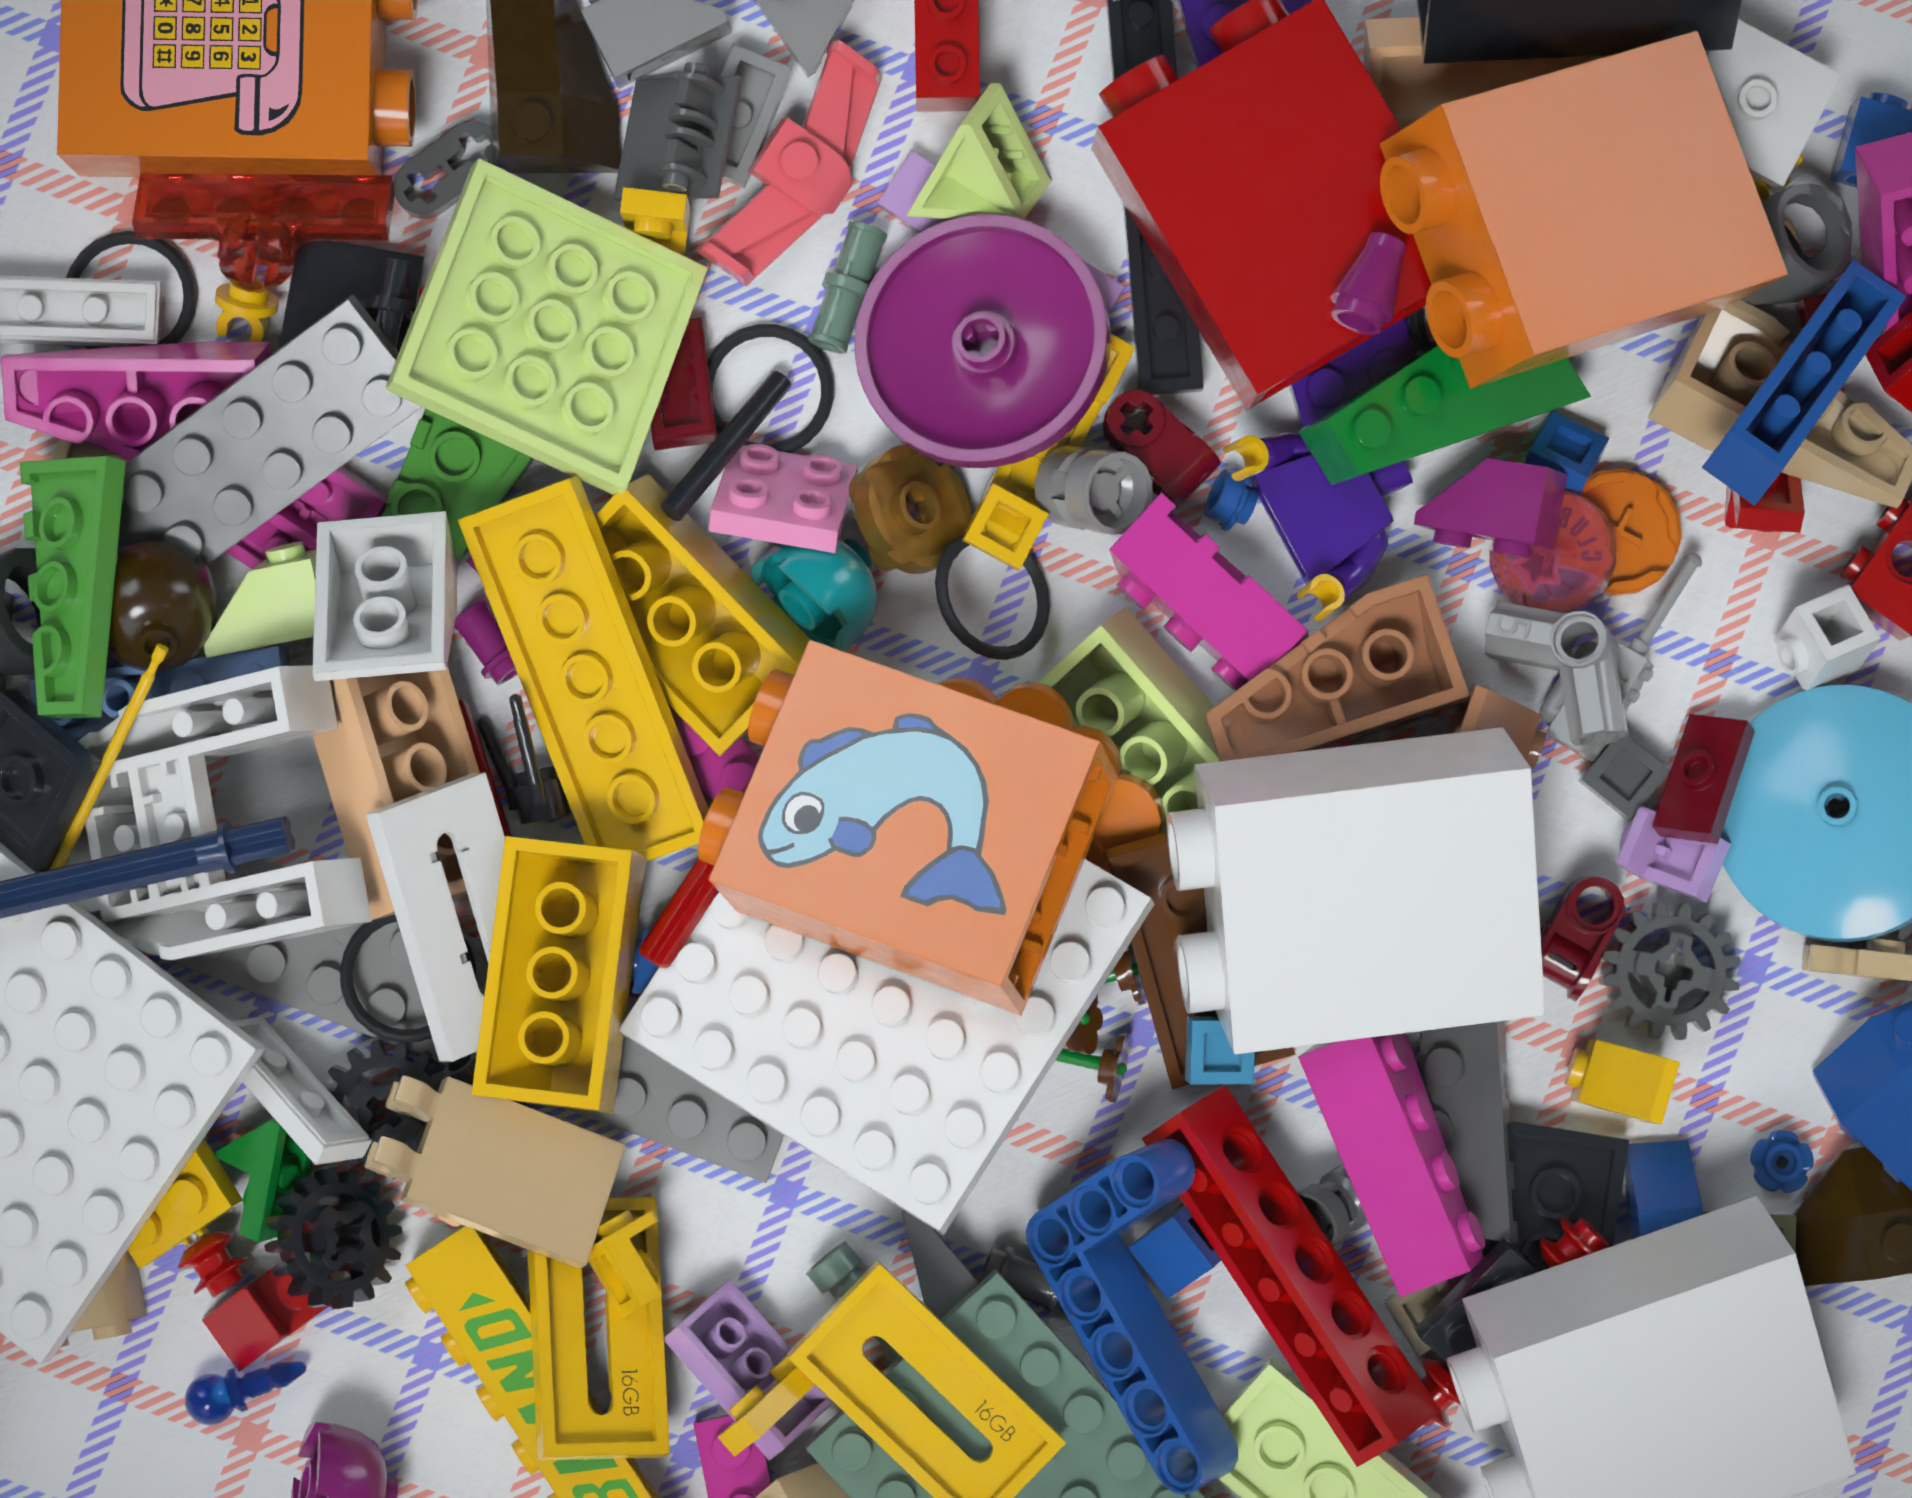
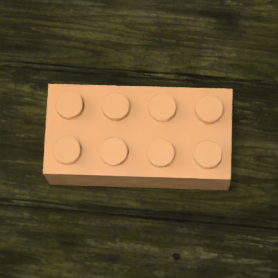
M448 665L446 670L330 680L338 729L312 735L348 857H361L371 920L395 915L366 813L471 773H480ZM444 833L438 839V851L435 854L437 860H441L453 900L468 896L452 840Z

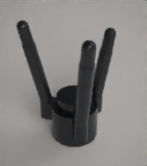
M513 694L510 696L509 702L525 772L517 773L518 783L489 720L481 717L477 721V726L485 741V746L505 788L509 811L518 810L521 825L570 815L569 803L560 780L556 777L554 766L539 769L522 698L518 694Z

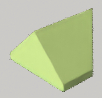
M990 83L962 121L906 216L955 219L970 215L998 214L1023 220L1027 217L1051 183V180L1001 83Z

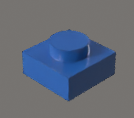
M1552 411L1530 448L1524 464L1549 467L1567 474L1566 488L1581 494L1599 463L1610 438Z

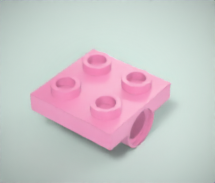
M764 444L743 445L724 469L710 510L708 531L836 553L851 503L849 484L853 476L857 475L858 465L840 462L836 458L827 455L804 456L781 452Z

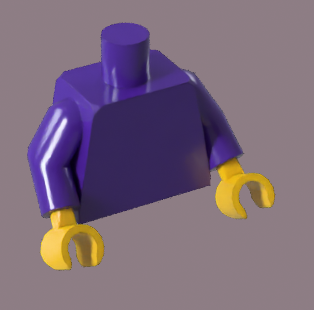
M1285 432L1264 438L1248 435L1223 447L1224 453L1236 451L1243 457L1245 463L1243 469L1231 474L1232 479L1241 481L1254 475L1251 480V486L1258 490V498L1305 583V586L1298 591L1297 598L1300 600L1306 594L1317 596L1322 603L1323 609L1314 617V620L1317 622L1323 621L1337 610L1346 598L1369 582L1389 544L1385 529L1394 520L1383 499L1413 483L1412 476L1405 462L1402 461L1331 485L1299 433Z

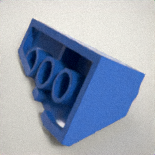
M1909 1001L1869 1018L1813 1069V1077L1840 1129L1855 1143L1860 1141L1883 1163V1169L1897 1183L1902 1181L1912 1191V1001Z

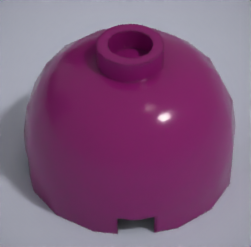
M313 1421L308 1426L301 1442L298 1457L310 1458V1460H307L304 1465L301 1480L293 1477L291 1498H397V1478L387 1477L385 1456L376 1442L358 1430L338 1424Z

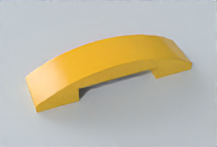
M1111 334L1107 371L1101 388L1086 414L1070 432L1048 449L1017 463L995 468L962 541L1017 571L1021 569L1049 513L1039 508L1035 499V478L1040 464L1048 453L1060 446L1082 445L1101 407L1108 402L1136 347Z

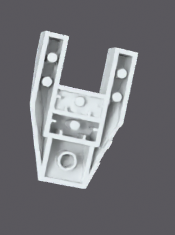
M313 665L277 666L144 700L65 866L216 831L217 826L205 762L338 729L330 680L314 681L312 674ZM127 705L118 711V718L99 732H89L78 740L81 745L100 761ZM361 857L311 861L226 881L224 869L76 901L81 907L140 952L158 955L161 959L179 960L372 922ZM47 868V869H39V870H35V871H36L37 873H38V872H43V871L49 870V868Z

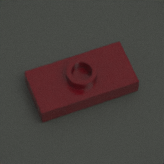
M701 317L692 318L688 321L651 422L652 442L655 451L712 443L717 437Z
M1689 714L1652 825L1659 836L1718 844L1755 733L1748 720Z

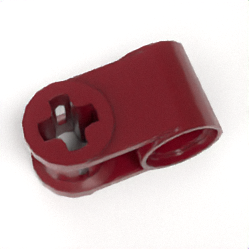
M1132 390L1124 392L1114 400L1104 414L1102 427L1104 436L1109 444L1116 451L1136 456L1148 469L1152 480V490L1157 495L1162 492L1176 505L1174 509H1178L1221 465L1219 457L1203 439L1189 427L1182 424L1156 397L1146 391ZM1139 408L1147 416L1142 423V427L1147 434L1144 435L1141 431L1135 430L1130 435H1127L1120 428L1125 420L1120 409L1131 414Z
M1596 876L1580 877L1572 881L1564 890L1549 919L1540 928L1543 977L1567 989V997L1573 1001H1577L1588 986L1599 966L1605 947L1622 920L1625 910L1624 897L1620 889L1613 882ZM1589 887L1600 888L1605 892L1609 901L1607 914L1596 923H1586L1580 918L1576 908L1578 896ZM1552 952L1572 963L1573 968L1569 969L1549 957V954Z

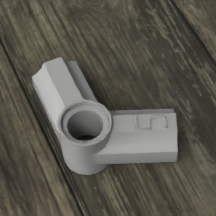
M1497 601L1495 608L1489 614L1485 630L1486 645L1484 653L1486 656L1492 659L1560 671L1569 736L1574 746L1585 745L1595 747L1615 743L1618 739L1628 736L1617 667L1620 648L1616 638L1596 615L1586 611H1573L1566 614ZM1585 635L1598 636V645L1590 656L1583 659L1572 658V648L1580 637Z

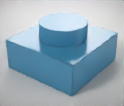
M1187 1016L1185 1080L1190 1085L1254 1084L1255 1052L1234 1055L1217 1016Z

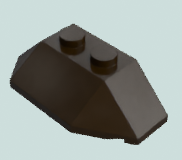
M1865 1146L1842 1150L1814 1185L1800 1207L1792 1214L1796 1216L1795 1254L1804 1286L1875 1280L1911 1274L1912 1191L1902 1181L1897 1183L1883 1169V1163Z

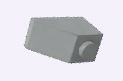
M589 0L591 5L581 9L586 26L618 89L731 34L729 20L723 9L696 0Z

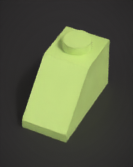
M294 542L266 550L267 559L247 573L204 644L206 658L314 637L317 549L305 551L303 542Z

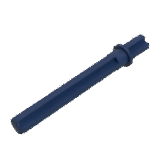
M287 816L235 828L226 821L219 823L216 831L198 834L195 837L0 881V919L203 872L209 873L226 869L230 874L238 873L243 863L291 853L292 850H295V839L291 834V823Z

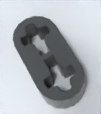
M466 121L454 127L407 161L397 171L393 181L394 194L401 208L410 216L419 219H431L456 204L470 168L475 162L472 160L467 161L454 171L450 165L463 156L465 151L461 143L470 136L477 143L483 142L486 139L491 143L484 152L488 159L487 162L492 164V135L489 125L479 121ZM443 170L448 174L434 185L433 190L437 197L433 202L426 204L420 197L413 201L407 198L414 190L409 181L413 176L420 173L425 180H429Z

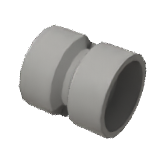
M1075 444L1060 446L1048 453L1040 464L1035 478V499L1039 508L1049 513L1047 519L1050 522L1064 527L1081 530L1087 529L1109 535L1124 534L1151 504L1153 498L1152 480L1147 467L1136 456L1122 451L1097 449Z

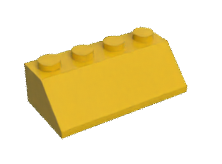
M647 474L630 482L623 494L616 493L595 515V518L667 703L721 756L748 732L750 714L755 698L769 673L774 669H779L795 675L808 641L811 639L688 514L681 521H675L662 511L661 503L669 494Z
M505 836L472 1095L614 1113L624 1038L619 1028L626 1019L646 865L645 856L633 850Z

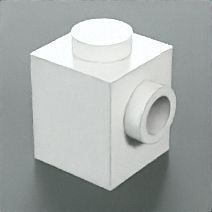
M1847 585L1795 607L1775 637L1774 642L1777 645V654L1783 668L1787 673L1797 678L1804 691H1808L1859 671L1881 637L1851 587Z

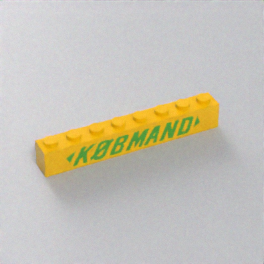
M464 1226L405 1265L412 1275L410 1279L405 1281V1285L412 1298L425 1314L433 1309L448 1330L440 1335L445 1348L460 1368L470 1363L483 1385L476 1389V1393L483 1406L496 1422L503 1417L506 1418L518 1436V1439L511 1443L518 1459L531 1476L541 1471L554 1493L546 1498H659L633 1458L537 1461L530 1301L485 1233ZM588 1391L589 1407L594 1413L604 1415Z

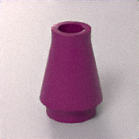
M1372 232L1369 235L1365 247L1331 295V300L1335 304L1331 315L1335 321L1355 332L1377 335L1381 332L1383 324L1390 323L1393 320L1401 264L1407 249L1401 240L1382 232Z

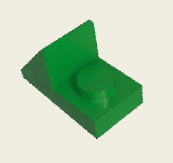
M271 1119L214 1153L216 1158L250 1174L248 1185L243 1195L244 1208L239 1234L257 1243L278 1236V1231L271 1229L265 1224L267 1217L282 1215L284 1212L279 1207L275 1198L280 1193L294 1191L292 1180L297 1177L311 1175L313 1164L311 1159L275 1119Z

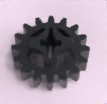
M381 1039L374 1040L371 1044V1057L368 1058L356 1047L347 1052V1056L352 1068L347 1070L342 1066L333 1065L328 1073L338 1085L336 1088L326 1089L344 1109L346 1097H349L348 1100L357 1106L360 1127L372 1140L364 1157L360 1159L366 1161L372 1142L378 1143L381 1136H399L404 1141L411 1142L412 1145L409 1147L417 1152L427 1122L398 1113L403 1117L401 1121L392 1117L385 1124L382 1123L377 1127L374 1132H371V1127L377 1120L375 1116L379 1111V1107L373 1102V1098L375 1097L382 1101L389 1096L393 1082H400L403 1075L424 1082L438 1092L441 1081L446 1078L443 1070L431 1074L426 1068L432 1056L427 1050L415 1060L408 1057V1043L399 1042L394 1049V1053H387ZM377 1067L402 1069L394 1080L376 1082L369 1076L365 1077L362 1075V1073ZM359 1158L343 1161L342 1165L348 1169L350 1166L355 1164L359 1160ZM366 1168V1177L373 1179L377 1173Z
M335 1168L315 1171L314 1176L311 1174L292 1180L294 1191L280 1193L275 1198L279 1207L284 1211L283 1214L266 1218L265 1224L271 1229L278 1231L277 1240L270 1241L264 1245L266 1252L280 1254L281 1262L271 1271L274 1277L290 1275L292 1281L289 1284L287 1294L291 1297L308 1294V1307L312 1308L329 1306V1304L332 1310L353 1307L354 1301L362 1302L373 1299L375 1293L372 1285L388 1284L392 1279L389 1272L383 1267L384 1263L400 1260L401 1253L398 1250L389 1246L390 1237H395L402 1233L401 1226L388 1225L385 1217L394 1209L393 1201L377 1203L375 1197L380 1184L372 1181L359 1185V1171L354 1169L337 1173ZM325 1196L340 1199L338 1205L331 1206L328 1204L321 1206L317 1203V1201ZM347 1272L350 1274L349 1277L342 1281H334L327 1278L330 1273Z

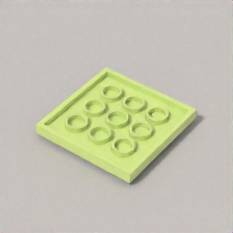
M478 158L470 168L385 390L571 476L578 475L580 480L612 495L616 493L623 494L631 480L708 267Z

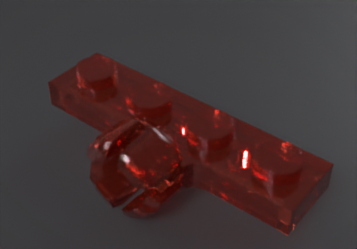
M140 173L132 226L136 239H206L219 241L217 257L220 259L219 267L227 279L238 286L253 290L258 265L267 266L264 287L266 290L273 289L281 285L293 273L296 250L304 242L312 240L388 241L395 197L392 175Z

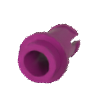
M485 600L475 603L456 617L454 628L460 632L483 664L484 668L481 674L485 679L492 677L497 685H501L518 675L497 620L489 610Z

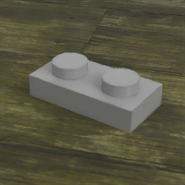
M735 44L732 46L720 75H739L742 77L723 180L745 188L751 175L747 171L762 149L793 74V69Z

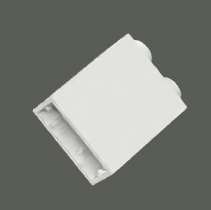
M1503 727L1194 765L1198 809L1168 812L1167 839L1171 870L1177 891L1204 888L1207 932L1178 935L1177 961L1179 979L1187 1013L1215 1010L1234 1055L1545 1016L1531 767Z
M1757 1196L1462 1299L1477 1347L1447 1357L1449 1372L1472 1432L1475 1433L1501 1424L1510 1456L1480 1466L1489 1498H1788L1857 1474L1796 1254Z

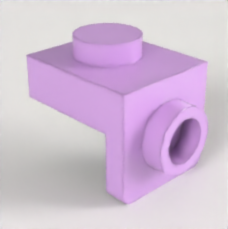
M1643 806L1639 807L1634 820L1627 825L1621 836L1617 865L1644 881L1707 903L1731 844L1722 838L1719 839L1718 844L1661 837L1652 827L1657 812Z

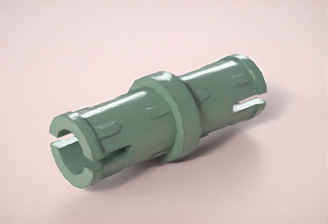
M849 221L848 230L834 270L825 274L822 287L826 289V293L812 333L809 334L807 339L808 342L821 349L838 354L847 353V345L856 323L859 309L869 287L883 243L886 242L888 236L883 230L859 221Z

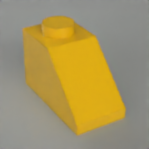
M1588 1039L1585 1050L1575 1048L1567 1069L1565 1085L1574 1087L1571 1101L1641 1122L1662 1125L1680 1062L1601 1040Z

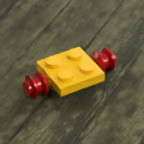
M204 1138L127 1250L139 1269H141L183 1242L185 1247L193 1243L194 1245L183 1252L178 1269L194 1268L200 1277V1281L193 1291L194 1294L207 1288L214 1298L246 1277L240 1266L250 1258L248 1256L233 1258L227 1246L234 1236L233 1232L215 1231L204 1237L209 1232L206 1228L208 1224L243 1201Z

